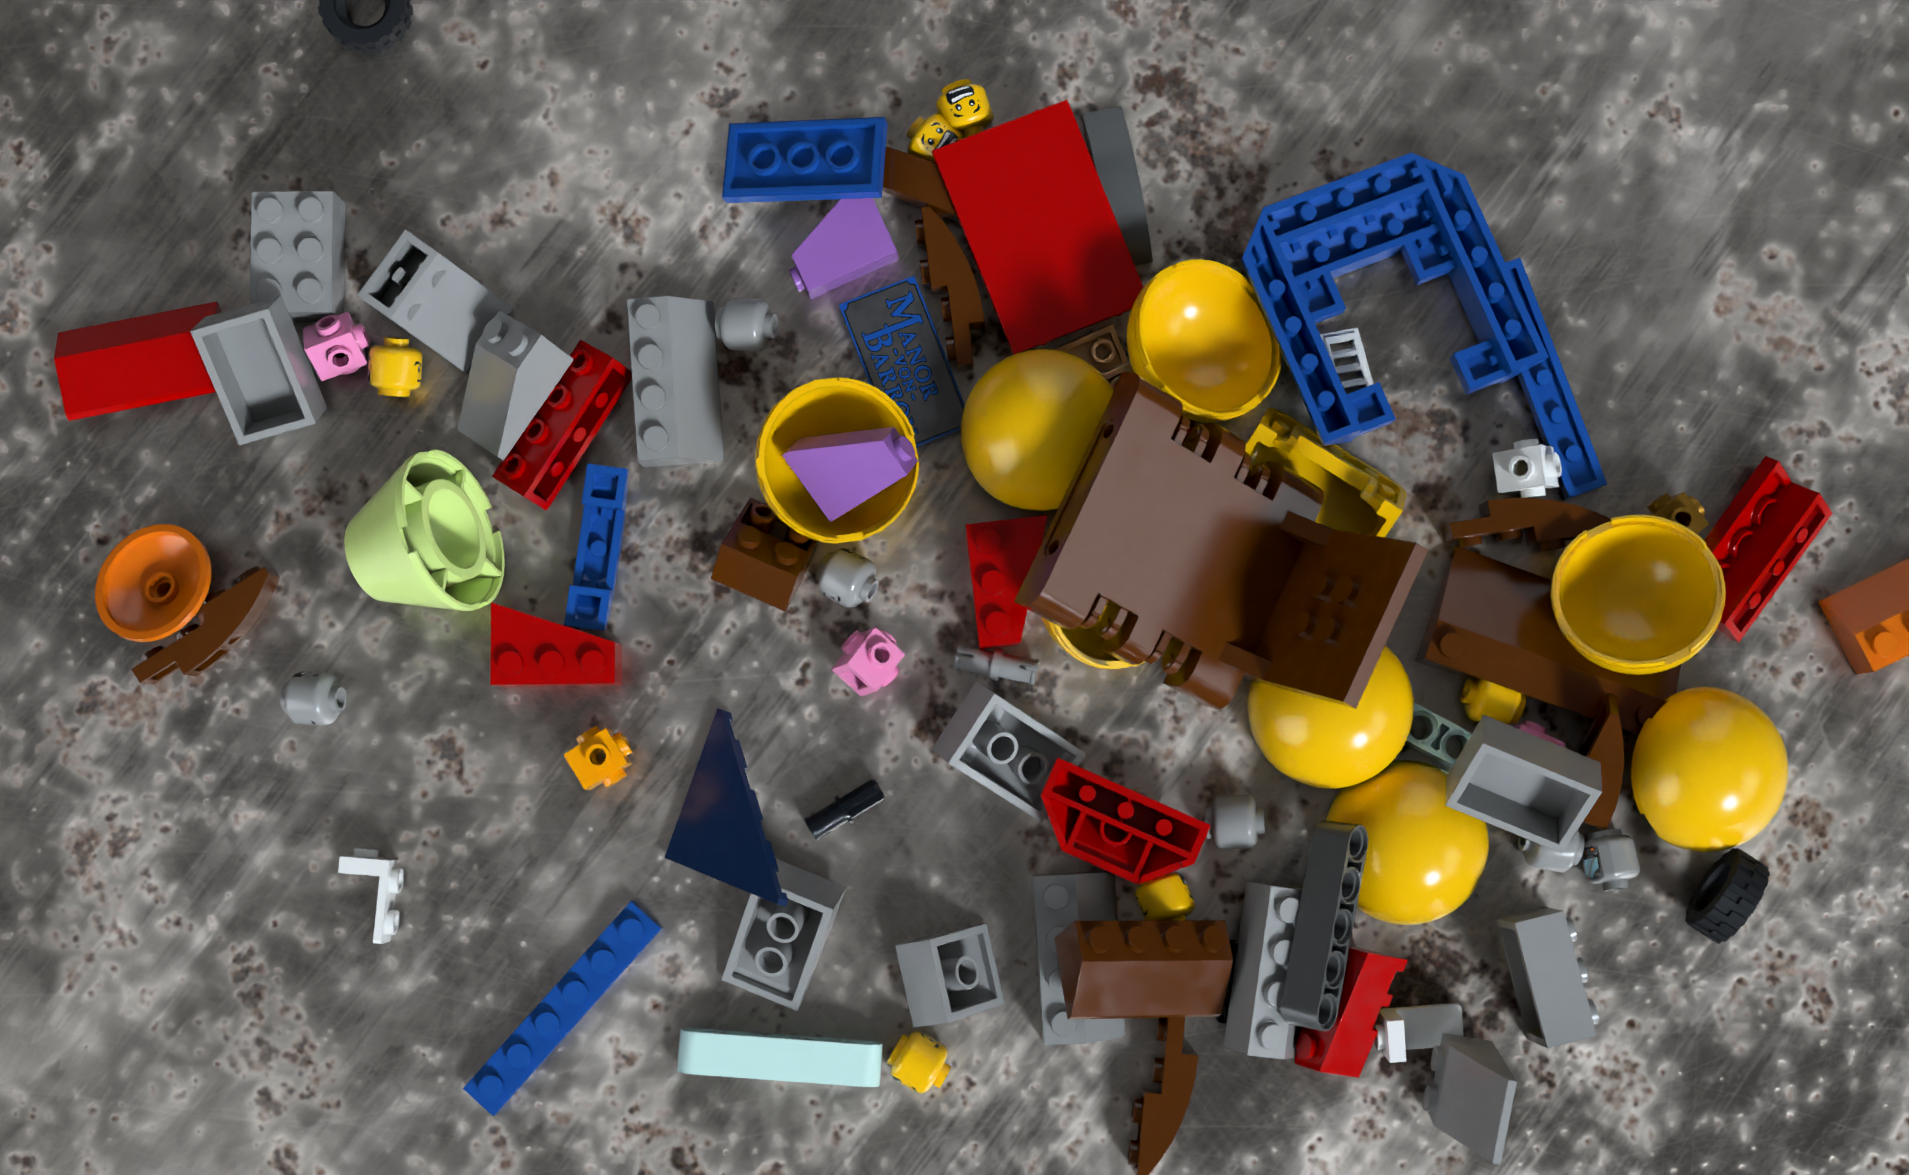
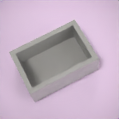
M334 191L252 192L250 304L282 295L292 322H318L325 316H337L344 313L346 203Z
M282 295L204 317L190 331L239 445L316 424L328 407Z
M1483 715L1447 775L1445 806L1563 853L1602 793L1601 762Z
M1539 907L1496 918L1527 1040L1543 1047L1551 1048L1597 1036L1594 1024L1599 1023L1598 1012L1593 1000L1587 999L1583 983L1588 981V975L1583 960L1580 957L1576 958L1572 941L1577 940V934L1571 917L1565 916L1563 910Z

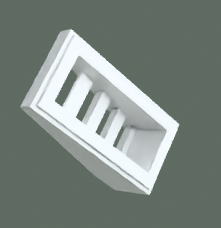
M1358 327L1320 334L1337 374L1357 371V379L1341 381L1344 389L1355 387L1362 389L1373 384ZM1345 341L1351 342L1352 348L1331 351L1330 344ZM1354 356L1355 363L1335 366L1334 360Z

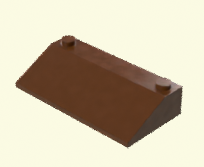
M1455 546L1415 661L1453 675L1465 673L1593 720L1607 694H1614L1618 702L1623 736L1637 740L1646 720L1653 718L1660 708L1667 703L1666 699L1676 694L1681 664L1666 671L1643 675L1614 672L1596 665L1582 656L1561 632L1552 609V580Z

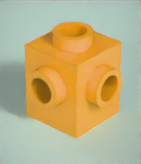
M598 726L578 736L576 740L579 745L563 754L584 790H592L601 783L606 788L614 785L627 776L624 769L633 764L628 756L633 750L623 733L619 731L614 734L613 730L609 728L600 731ZM603 750L606 754V759L601 764L598 760V754Z

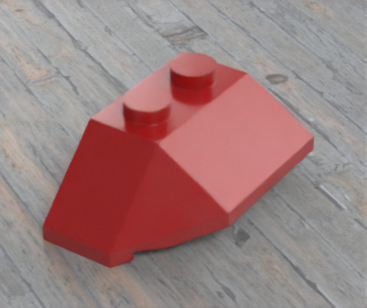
M1058 757L1040 795L1061 851L1137 885L1195 864L1211 825Z

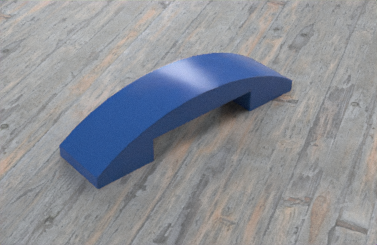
M587 463L581 503L584 505L573 585L569 586L564 626L606 631L622 548L629 469Z

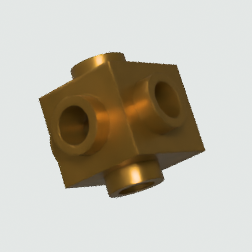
M1666 492L1647 506L1650 511L1647 515L1663 517L1672 521L1676 519L1679 524L1684 525L1700 537L1699 532L1709 525L1704 518L1705 510L1696 498L1687 496L1685 492L1672 497Z

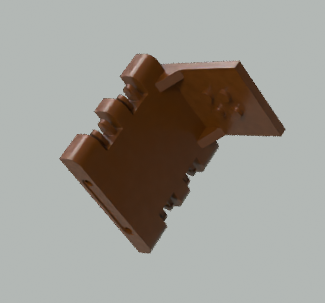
M1123 372L1014 602L1053 624L1067 629H1074L1079 625L1086 629L1093 627L1107 605L1098 627L1100 637L1104 638L1099 649L1123 662L1133 665L1141 664L1144 661L1149 664L1155 663L1163 655V651H1165L1161 667L1167 675L1163 684L1206 707L1222 709L1228 705L1233 699L1242 678L1356 709L1428 550L1416 542L1336 530L1315 522L1324 502L1323 490L1279 462H1260L1249 471L1252 459L1245 452L1246 445L1244 440L1218 424L1205 423L1204 426L1202 424L1195 426L1188 434L1182 446L1181 444L1190 424L1188 416L1182 413V402L1137 373Z

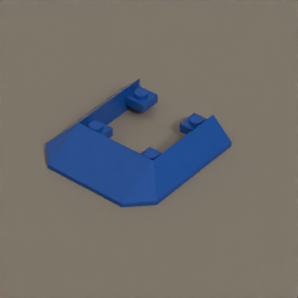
M1412 152L1263 207L1241 259L1322 446L1352 442L1355 437L1392 424L1396 419L1380 382L1346 394L1316 327V323L1340 315L1346 309L1333 278L1402 253L1416 285L1448 274L1479 342L1477 345L1453 353L1450 357V361L1466 395L1495 383L1500 385L1549 357L1466 176Z

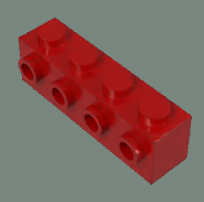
M581 339L569 355L574 359L504 461L501 460L500 465L492 475L494 479L546 511L632 379V372L613 357Z

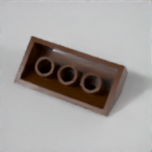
M1226 920L1074 921L1055 937L1067 1020L1218 1017L1222 1014L1233 964Z

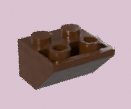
M749 498L721 543L711 580L786 612L801 585L820 541L797 533L781 521L768 504Z

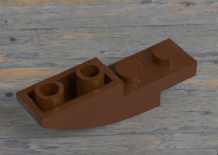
M930 206L921 207L922 220L915 221L917 245L925 244L927 259L919 260L922 284H930L932 295L948 293V297L940 298L943 322L951 321L953 337H945L948 362L956 361L957 372L970 371L974 368L970 330L984 329L985 327L978 287L967 258L954 235Z
M1504 498L1483 502L1479 505L1481 518L1448 523L1442 527L1444 543L1457 541L1458 548L1481 545V537L1497 535L1498 542L1523 538L1522 531H1524L1527 546L1540 545L1541 552L1565 548V540L1575 539L1583 531H1589L1599 525L1610 522L1611 519L1581 506L1556 500Z
M256 566L243 572L237 578L239 583L228 590L220 588L208 594L203 602L204 605L196 613L202 624L201 626L193 624L184 628L176 634L177 641L166 648L157 646L140 657L142 663L131 669L139 683L154 685L178 669L182 671L183 675L197 677L216 664L239 643L261 616L280 579L277 571L267 567L260 568Z
M1185 1017L1157 1018L1156 1040L1162 1041L1161 1058L1154 1057L1152 1082L1158 1083V1089L1141 1087V1097H1134L1132 1103L1131 1122L1138 1123L1137 1140H1129L1127 1163L1134 1166L1135 1175H1149L1171 1145L1190 1102L1199 1055L1193 1050L1182 1049Z

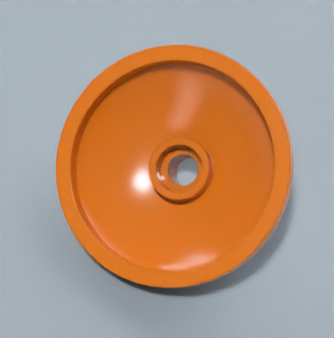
M171 524L147 526L124 538L107 556L96 581L95 603L103 623L120 637L135 642H150L163 639L184 627L202 606L210 587L211 561L205 546L188 530Z

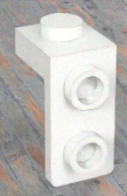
M354 848L353 855L340 856L338 873L379 876L373 943L383 944L390 942L391 935H396L399 926V911L394 910L396 893H400L402 890L403 869L398 868L399 859L378 857L379 850Z
M1458 1003L1380 1009L1378 1024L1373 1027L1378 1030L1374 1041L1377 1050H1381L1389 1063L1406 1062V1050L1434 1048L1435 1045L1440 1046L1442 1033L1463 1036L1462 1008Z

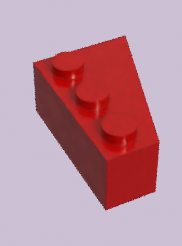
M1048 515L966 524L965 530L979 649L1020 645L1028 609L1014 601L1042 544Z
M491 602L490 685L498 687L622 686V645Z
M1350 946L1336 1021L1333 1027L1325 1032L1301 1027L1296 1042L1294 1064L1318 1072L1359 1078L1378 1033V1030L1373 1028L1382 1006L1389 1007L1393 997L1388 992L1396 971H1404L1408 960Z

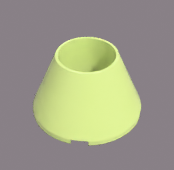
M436 449L413 454L372 496L346 527L344 537L345 553L354 578L369 596L378 601L460 611H474L489 605L500 591L505 568L501 532L493 533L486 512L487 509L492 508L489 499L472 473L450 454Z

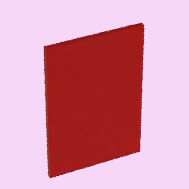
M1067 99L1040 110L1036 109L1030 114L972 136L960 138L956 142L932 150L931 153L1013 355L1040 345L1044 346L1050 341L1114 316L1119 317L1122 313L1132 310L1134 302L1144 287Z

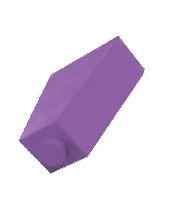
M873 198L840 199L793 252L792 259L795 267L789 269V272L798 292L806 289L810 299H813L898 261L896 247Z
M895 427L801 437L782 455L830 522L908 475L918 461L911 442L905 436H901Z

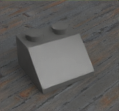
M987 923L895 945L913 1028L950 1023L1005 1005Z

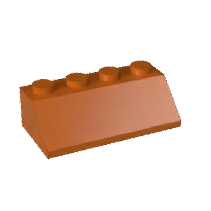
M1909 558L1818 601L1855 674L1875 672L1909 655Z

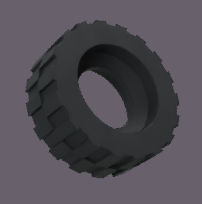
M319 0V6H317L319 15L323 18L322 23L338 43L340 42L344 48L350 51L355 50L358 54L366 55V53H372L374 55L381 53L380 51L385 49L390 50L395 47V43L401 42L405 37L404 33L410 28L412 23L410 21L411 15H413V7L410 4L411 0H384L385 10L382 17L376 23L369 26L357 25L349 19L346 12L348 0Z
M1732 848L1729 852L1724 853L1712 865L1711 869L1704 875L1702 881L1697 886L1686 910L1685 922L1687 925L1717 944L1727 941L1747 922V919L1753 914L1757 904L1762 899L1764 890L1769 882V868L1739 848Z

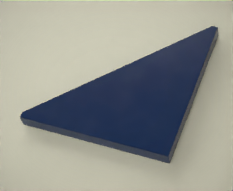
M717 708L664 858L775 904L787 906L788 898L787 894L782 892L776 874V872H779L771 842L766 840L761 825L763 816L755 790L750 789L745 770H748L741 744L739 740L735 739L730 723L733 721L730 712Z

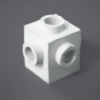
M1538 439L1517 441L1513 443L1514 449L1492 453L1499 494H1520L1521 498H1541L1546 496L1545 489L1559 487L1558 477L1562 473L1559 455L1554 452L1553 447L1539 444Z

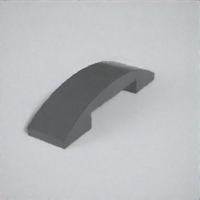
M1120 106L1083 113L1082 121L1089 154L1092 156L1093 164L1134 265L1152 263L1153 257L1142 190L1122 108Z

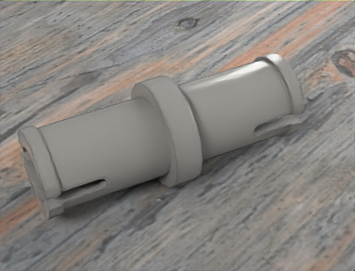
M963 644L958 645V656L956 655L954 670L989 675V679L998 681L1000 677L1035 685L1039 659L1034 660L1004 654V649L995 648L993 652L963 646Z

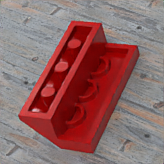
M218 302L58 332L54 362L65 415L68 421L216 392L190 331L204 317L222 312Z
M1768 456L1763 458L1704 539L1707 543L1706 546L1713 553L1719 565H1721L1726 586L1725 606L1717 629L1738 643L1833 514L1819 492L1792 482L1780 462Z

